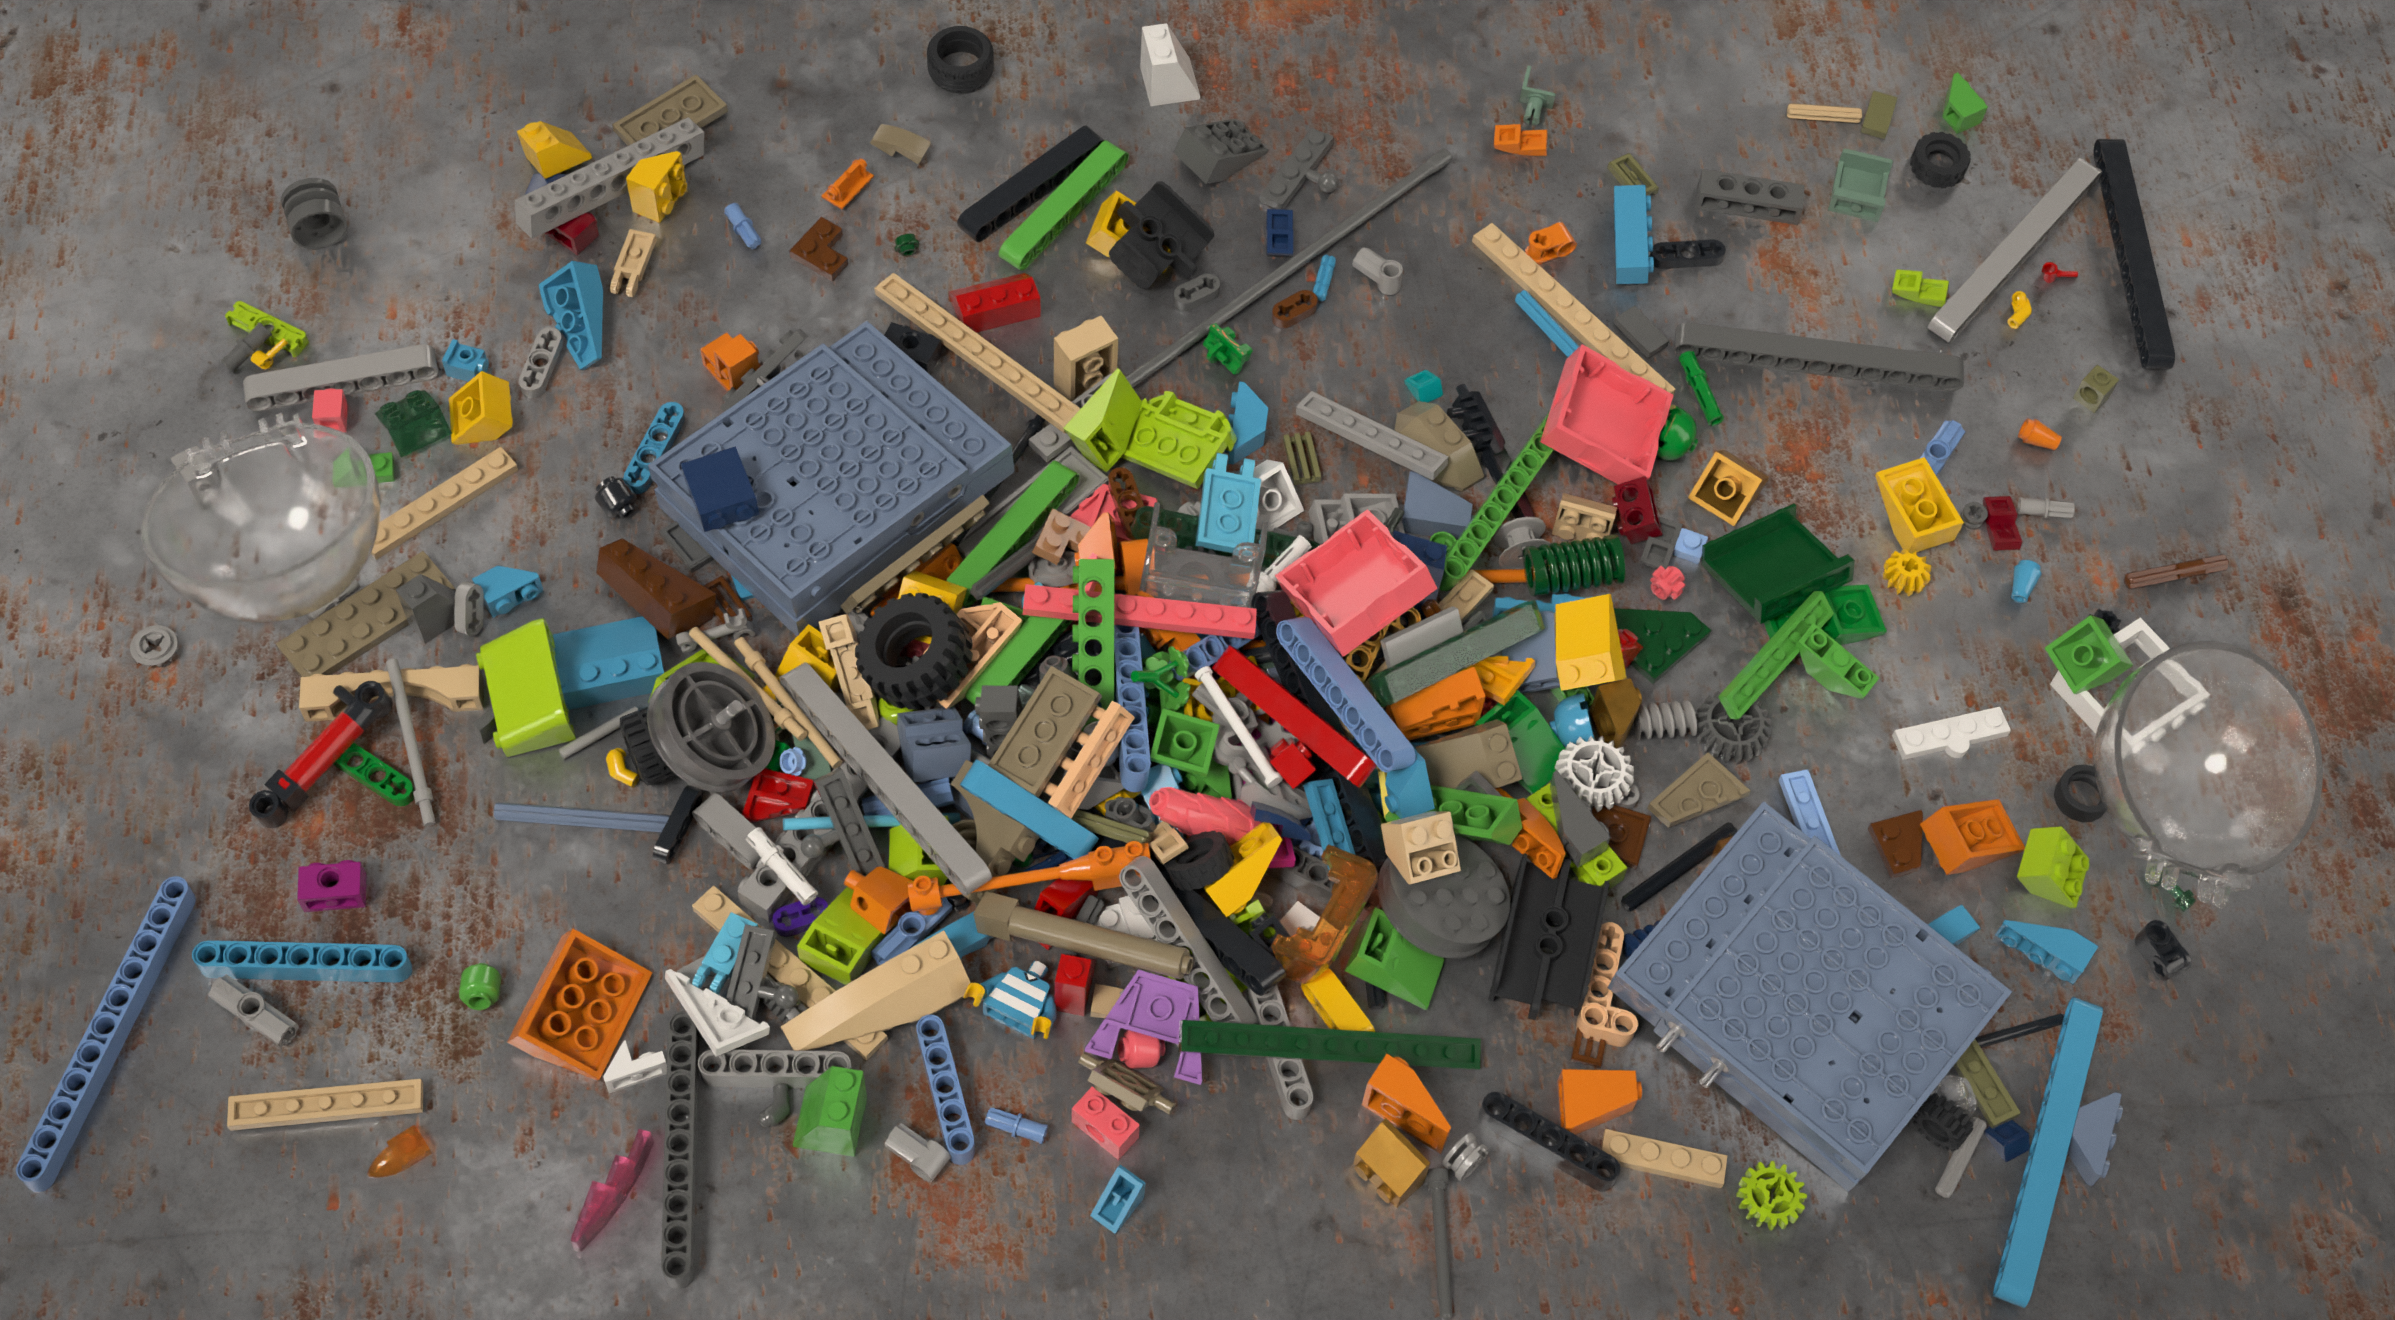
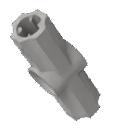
M227 974L219 977L212 984L208 994L209 997L241 1019L248 1028L255 1029L280 1048L288 1045L295 1037L296 1031L299 1028L298 1024L265 1002L260 994L251 992ZM260 1007L256 1013L248 1014L252 1008Z

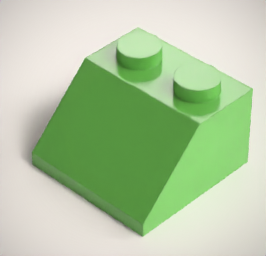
M2092 615L2045 647V650L2074 694H2079L2108 683L2133 666L2104 619Z

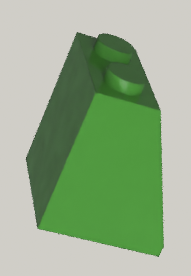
M831 1066L806 1086L793 1147L855 1157L867 1103L863 1071Z

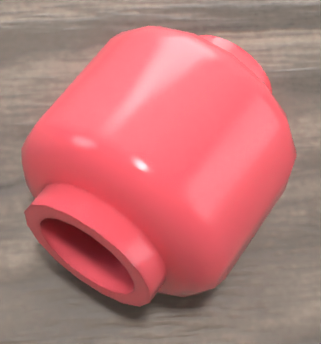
M1127 1030L1123 1037H1120L1118 1040V1056L1120 1061L1124 1062L1131 1069L1153 1068L1158 1064L1160 1057L1165 1054V1042L1162 1039Z

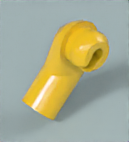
M2017 291L2012 295L2011 304L2014 314L2007 320V323L2013 329L2019 328L2032 313L2029 299L2022 291Z
M622 748L610 750L606 756L609 775L634 788L640 777L639 774L626 768V759L624 758L627 756L626 752Z

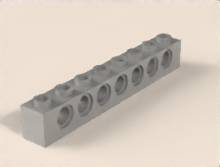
M689 117L534 190L515 200L516 224L533 239L629 192L626 177L641 159L678 151L681 153L683 165L704 155V131Z
M881 717L879 719L880 726L868 731L893 760L899 764L903 756L897 726ZM845 761L838 768L844 771L861 810L863 808L862 799L871 797L874 793L859 776L854 775L855 771ZM817 790L813 794L809 806L805 810H800L795 818L819 817L822 814H827ZM834 829L784 831L778 836L775 845L781 846L786 858L795 859L791 863L806 878L833 844L826 846L821 856L808 858L801 851L802 841L800 838L811 834L822 836ZM760 858L756 866L757 869L750 877L746 876L741 881L738 887V895L742 906L770 923L775 911L783 907L793 892L769 866H765L761 862ZM768 880L776 881L772 886L763 885Z

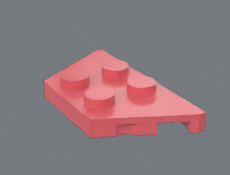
M1102 484L1096 489L1094 494L1079 504V509L1069 516L1092 527L1102 513L1109 512L1115 519L1117 543L1131 541L1125 535L1107 484ZM1140 494L1150 520V532L1146 539H1149L1151 552L1165 555L1166 544L1163 539L1157 500L1154 497ZM1130 499L1124 500L1121 503L1126 509H1132L1137 505L1135 501ZM1134 517L1133 527H1136L1137 530H1141L1142 527L1138 526L1136 517Z

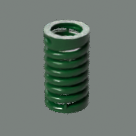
M1607 535L1602 539L1594 537L1591 540L1585 538L1581 541H1562L1560 544H1541L1538 548L1536 546H1526L1524 548V573L1531 596L1547 595L1549 592L1555 594L1560 589L1563 592H1568L1570 587L1574 591L1579 590L1580 587L1589 589L1591 584L1595 588H1599L1602 583L1605 586H1611L1613 580L1619 585L1624 583L1625 558L1621 541L1617 535ZM1531 564L1533 568L1534 583L1531 574Z

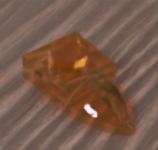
M415 1125L387 1141L388 1146L374 1159L367 1175L374 1178L396 1175L432 1154Z

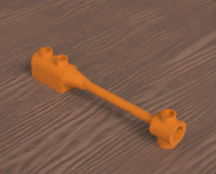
M1131 841L1126 846L1116 848L1101 846L1095 851L1059 864L1057 867L992 877L990 881L971 893L1059 878L1062 880L1093 881L1094 891L1121 887L1119 879L1121 870L1136 857L1146 856L1150 858L1148 842L1139 843ZM1134 870L1136 875L1141 878L1140 873ZM919 876L914 881L907 883L912 912L918 911L922 915L928 916L936 913L940 907H943V897L962 895L954 884L940 886L938 877Z

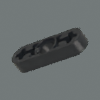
M1715 239L1660 242L1653 246V252L1650 253V257H1653L1654 267L1658 269L1717 266L1723 261L1726 248L1722 242ZM1684 250L1690 251L1694 254V257L1686 258L1682 256L1681 252Z
M690 785L684 788L655 844L652 855L653 860L667 865L671 863L694 819L692 812L701 805L703 790Z

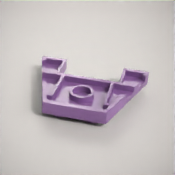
M1138 970L1085 1047L1084 1052L1112 1059L1120 1028L1179 1044L1180 1021H1199L1198 986ZM1181 1052L1174 1077L1201 1085V1054Z

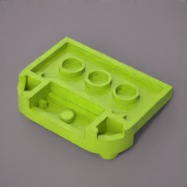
M1165 391L1164 395L1157 396L1149 401L1146 398L1142 400L1126 451L1121 458L1198 489L1204 481L1206 469H1212L1213 461L1216 460V454H1222L1224 450L1231 452L1237 437L1229 421L1221 411L1217 410L1215 413L1177 399L1174 392Z

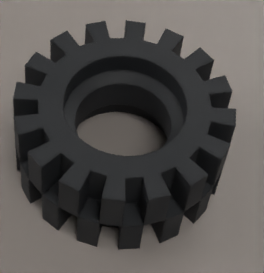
M1936 1093L1930 1094L1912 1117L1914 1126L1920 1127L1918 1129L1920 1134H1925V1138L1928 1141L1933 1140L1935 1146L1939 1147L1942 1145V1148L1947 1151L1948 1149L1951 1151L1958 1150L1974 1129L1972 1128L1973 1122L1968 1121L1970 1119L1969 1115L1962 1113L1964 1109L1961 1107L1957 1108L1953 1100L1947 1101L1945 1096L1941 1095L1939 1097Z

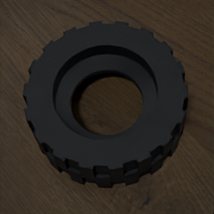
M1931 132L1918 140L1911 156L1910 166H1912L1911 170L1916 175L1915 177L1926 185L1928 184L1934 188L1953 187L1964 178L1971 161V154L1967 149L1968 146L1960 138H1956L1950 133ZM1930 153L1944 154L1953 161L1951 167H1939L1928 160V155Z
M1205 831L1184 839L1189 848L1166 862L1164 866L1176 888L1183 891H1191L1210 885L1223 877L1230 870V867L1233 866L1235 856L1221 832Z

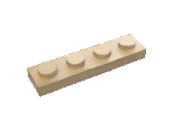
M1605 1129L1603 1132L1601 1150L1617 1159L1620 1167L1716 1188H1722L1724 1185L1728 1155Z

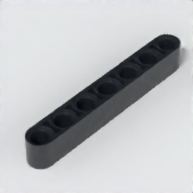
M1087 125L1082 126L967 208L957 220L958 227L975 242L983 241L1062 184L1105 140Z

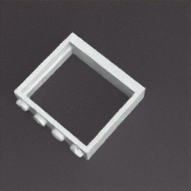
M2141 617L2114 634L2115 638L2123 650L2136 643L2184 693L2185 699L2131 735H2128L2088 691L2074 694L2059 670L2050 683L2118 759H2121L2128 753H2138L2145 746L2144 743L2149 739L2152 742L2156 741L2166 732L2164 729L2169 726L2172 728L2177 727L2186 719L2185 715L2191 712L2195 715L2206 705L2204 700L2211 692Z

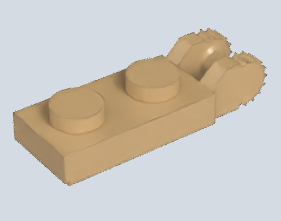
M629 230L614 268V275L610 285L611 293L618 294L623 278H627L629 282L626 287V295L628 297L635 296L638 283L643 277L656 244V234Z

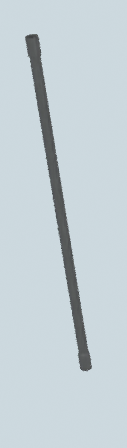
M1445 148L1441 149L1427 159L1423 165L1126 376V379L1132 388L1208 335L1210 325L1217 323L1219 326L1429 175L1436 173L1452 161L1451 153Z

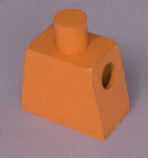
M876 867L866 876L851 870L845 878L844 885L854 890L850 903L851 909L883 934L891 930L899 922L902 915L912 911L907 885L909 881H913L884 867Z

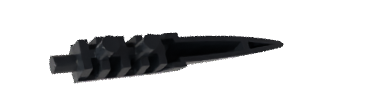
M1460 384L1456 387L1459 395L1452 404V408L1447 409V415L1450 419L1458 418L1464 420L1463 430L1461 431L1470 441H1475V453L1482 452L1480 460L1484 468L1487 467L1494 483L1497 484L1512 463L1504 447L1505 440L1480 392H1469L1466 384ZM1525 491L1511 509L1515 519L1535 517Z

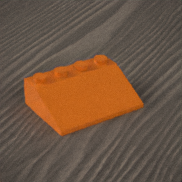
M573 928L561 936L507 1043L533 1057L598 1081L653 972Z

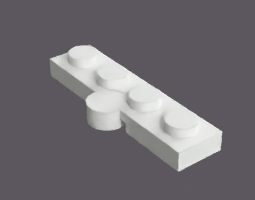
M1995 707L1894 731L1892 737L1902 760L1940 751H1946L1953 758H1961L1966 754L1971 744L2006 737L2011 730L2001 708Z

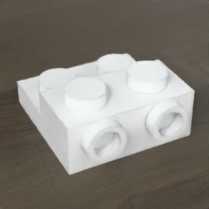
M1129 896L1119 898L1118 904L1102 908L1093 924L1159 941ZM1105 960L1107 969L1123 965Z

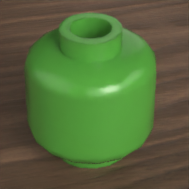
M478 963L467 967L461 974L459 988L461 1001L474 1010H485L498 1001L500 994L501 975L499 971L485 963Z

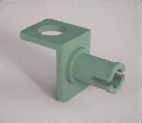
M1528 65L1519 102L1527 104L1523 121L1529 124L1531 115H1533L1532 125H1537L1540 121L1542 107L1552 109L1556 94L1527 87L1531 66Z

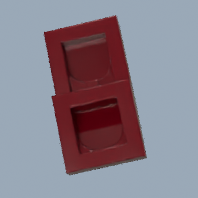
M2011 496L1984 497L1983 506L1988 511L1985 522L1993 551L2020 550L2023 541L2015 523L2018 514Z

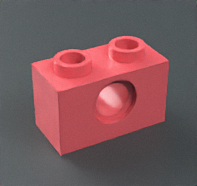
M1093 1086L1072 1108L1071 1122L1117 1160L1139 1138L1140 1125Z

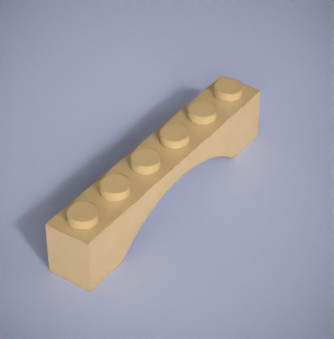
M463 664L459 667L444 668L433 666L429 669L415 670L403 668L400 670L406 696L430 699L444 705L453 712L483 710L484 678L479 665ZM373 670L370 673L344 672L340 675L314 674L309 677H301L299 709L305 722L334 720L348 706L333 694L334 688L338 685H342L355 696L356 689L363 682L376 681L381 684L389 696H394L388 671Z

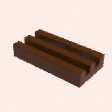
M723 575L704 585V587L717 594L716 599L729 616L734 617L737 615L716 588L718 585L722 587L737 609L742 608L745 610L747 621H753L751 613ZM715 603L713 614L721 625L725 624L724 614Z
M1591 1018L1590 1024L1597 1025V1020ZM1577 1028L1571 1061L1601 1068L1606 1041L1600 1039L1597 1056L1592 1058L1590 1055L1593 1037L1590 1036L1587 1039L1584 1055H1580L1579 1050L1583 1033Z

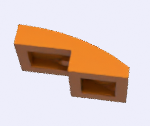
M1521 124L1495 125V149L1519 155L1547 156V129L1522 131Z

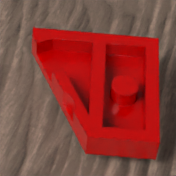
M763 769L754 776L742 815L752 823L798 813L809 806L815 784L812 779Z

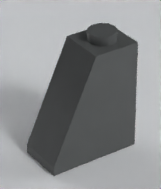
M422 574L396 589L409 626L424 644L455 625L456 590Z

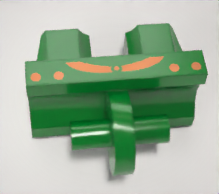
M1217 323L1210 325L1209 335L1202 344L1209 351L1206 356L1207 360L1210 363L1220 361L1234 375L1240 373L1243 364L1250 359L1253 352L1252 348L1247 343L1239 345L1235 341V332L1230 327L1221 328Z

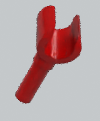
M2047 262L2042 267V272L2045 273L2043 279L2047 283L2054 282L2056 277H2078V271L2058 270L2057 265L2053 262Z

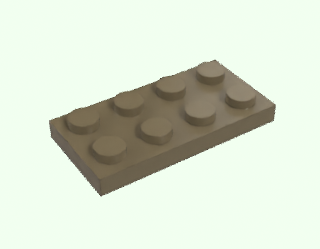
M696 74L613 123L612 127L613 131L629 146L688 117L697 126L702 128L727 113L728 108L727 104Z
M1050 666L988 766L1039 798L1101 700L1102 695L1064 672Z

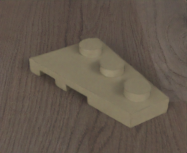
M1708 752L1652 800L1647 809L1670 828L1749 796L1751 790Z

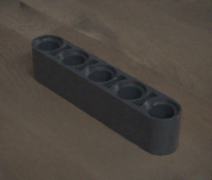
M1491 1092L1484 1097L1479 1111V1120L1486 1128L1597 1191H1608L1614 1186L1620 1173V1164L1613 1156L1500 1092ZM1487 1107H1497L1501 1114H1492L1488 1111ZM1523 1122L1529 1129L1520 1130L1514 1123ZM1549 1137L1554 1140L1556 1145L1548 1146L1542 1141V1138ZM1577 1153L1583 1158V1161H1574L1569 1154ZM1597 1169L1607 1170L1611 1177H1602L1597 1172Z

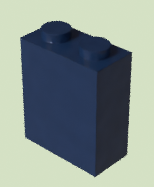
M736 446L681 463L684 479L704 532L720 529L725 525L748 520L753 516L760 515L754 491Z

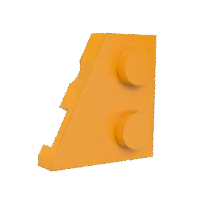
M1471 654L1470 660L1465 662L1457 673L1475 666L1485 696L1505 706L1535 668V660L1526 658L1525 662L1509 661L1508 656L1489 657L1484 654Z

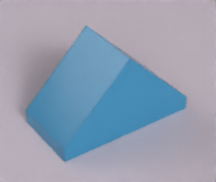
M1119 1165L1090 1216L1116 1234L1144 1199L1146 1183L1125 1167Z

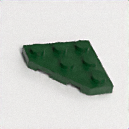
M1614 608L1617 629H1627L1634 633L1638 638L1637 642L1643 647L1630 665L1652 684L1657 682L1709 637L1712 631L1691 612Z

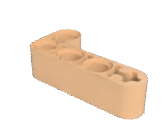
M1606 922L1601 925L1594 964L1588 985L1589 988L1582 1005V1010H1580L1577 1018L1576 1029H1580L1583 1033V1038L1588 1039L1591 1036L1593 1041L1599 1042L1600 1039H1603L1608 1045L1624 1047L1632 1041L1638 1027V1020L1632 1012L1611 1007L1613 992L1607 987L1618 971L1624 932L1618 924ZM1609 939L1611 944L1610 948L1604 949L1606 945V940ZM1597 964H1604L1609 970H1602ZM1591 991H1599L1604 997H1596ZM1586 1018H1594L1598 1021V1024L1592 1025L1587 1022ZM1616 1025L1625 1026L1628 1032L1619 1031Z

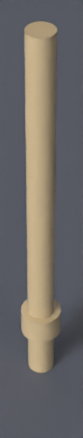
M698 627L690 630L689 636L721 666L737 673L757 691L769 712L774 716V721L782 729H787L799 741L807 737V731L795 721V716L787 708L782 709Z
M744 637L736 639L734 645L745 657L747 666L751 671L758 673L781 704L795 716V721L807 731L809 739L832 768H838L843 761L765 665L766 660L759 651H754Z

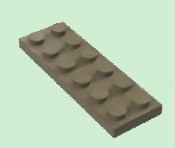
M981 495L851 594L841 605V608L846 614L851 613L853 610L860 613L877 598L876 593L881 597L899 581L898 576L903 580L904 576L914 571L921 564L919 560L924 564L943 546L946 547L962 532L975 525L986 515L983 510L990 504L984 495Z
M421 551L337 606L318 616L315 620H312L277 642L276 645L300 677H309L314 674L331 675L409 625L396 592L397 588L422 574L453 590L456 589L428 555Z

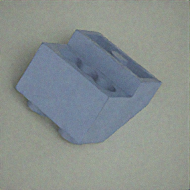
M954 706L948 710L936 708L897 714V730L904 766L913 782L927 783L934 779L947 777L954 779L966 760L970 761L971 743L962 731V718Z

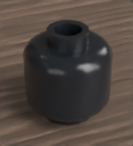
M614 476L603 480L596 487L595 500L609 518L620 516L624 519L634 512L635 508L633 505L636 503L637 495L624 478H614Z

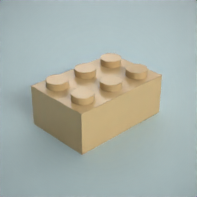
M1101 315L1094 319H1088L1081 325L1069 331H1063L1054 337V387L1071 402L1117 369L1118 337Z

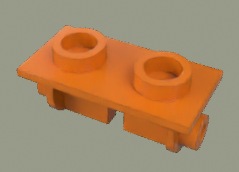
M862 158L854 160L852 165L833 184L828 186V190L821 198L842 210L874 178L873 174L866 171V161Z

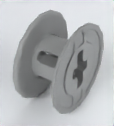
M1537 517L1517 518L1506 522L1497 529L1492 536V542L1495 546L1505 549L1498 561L1502 568L1524 569L1523 555L1526 546H1536L1538 548L1541 544H1551L1549 541L1539 539L1546 528L1543 520Z

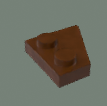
M1922 810L1870 823L1868 831L1891 879L1918 872L1921 867L1922 828L1920 824L1923 822Z

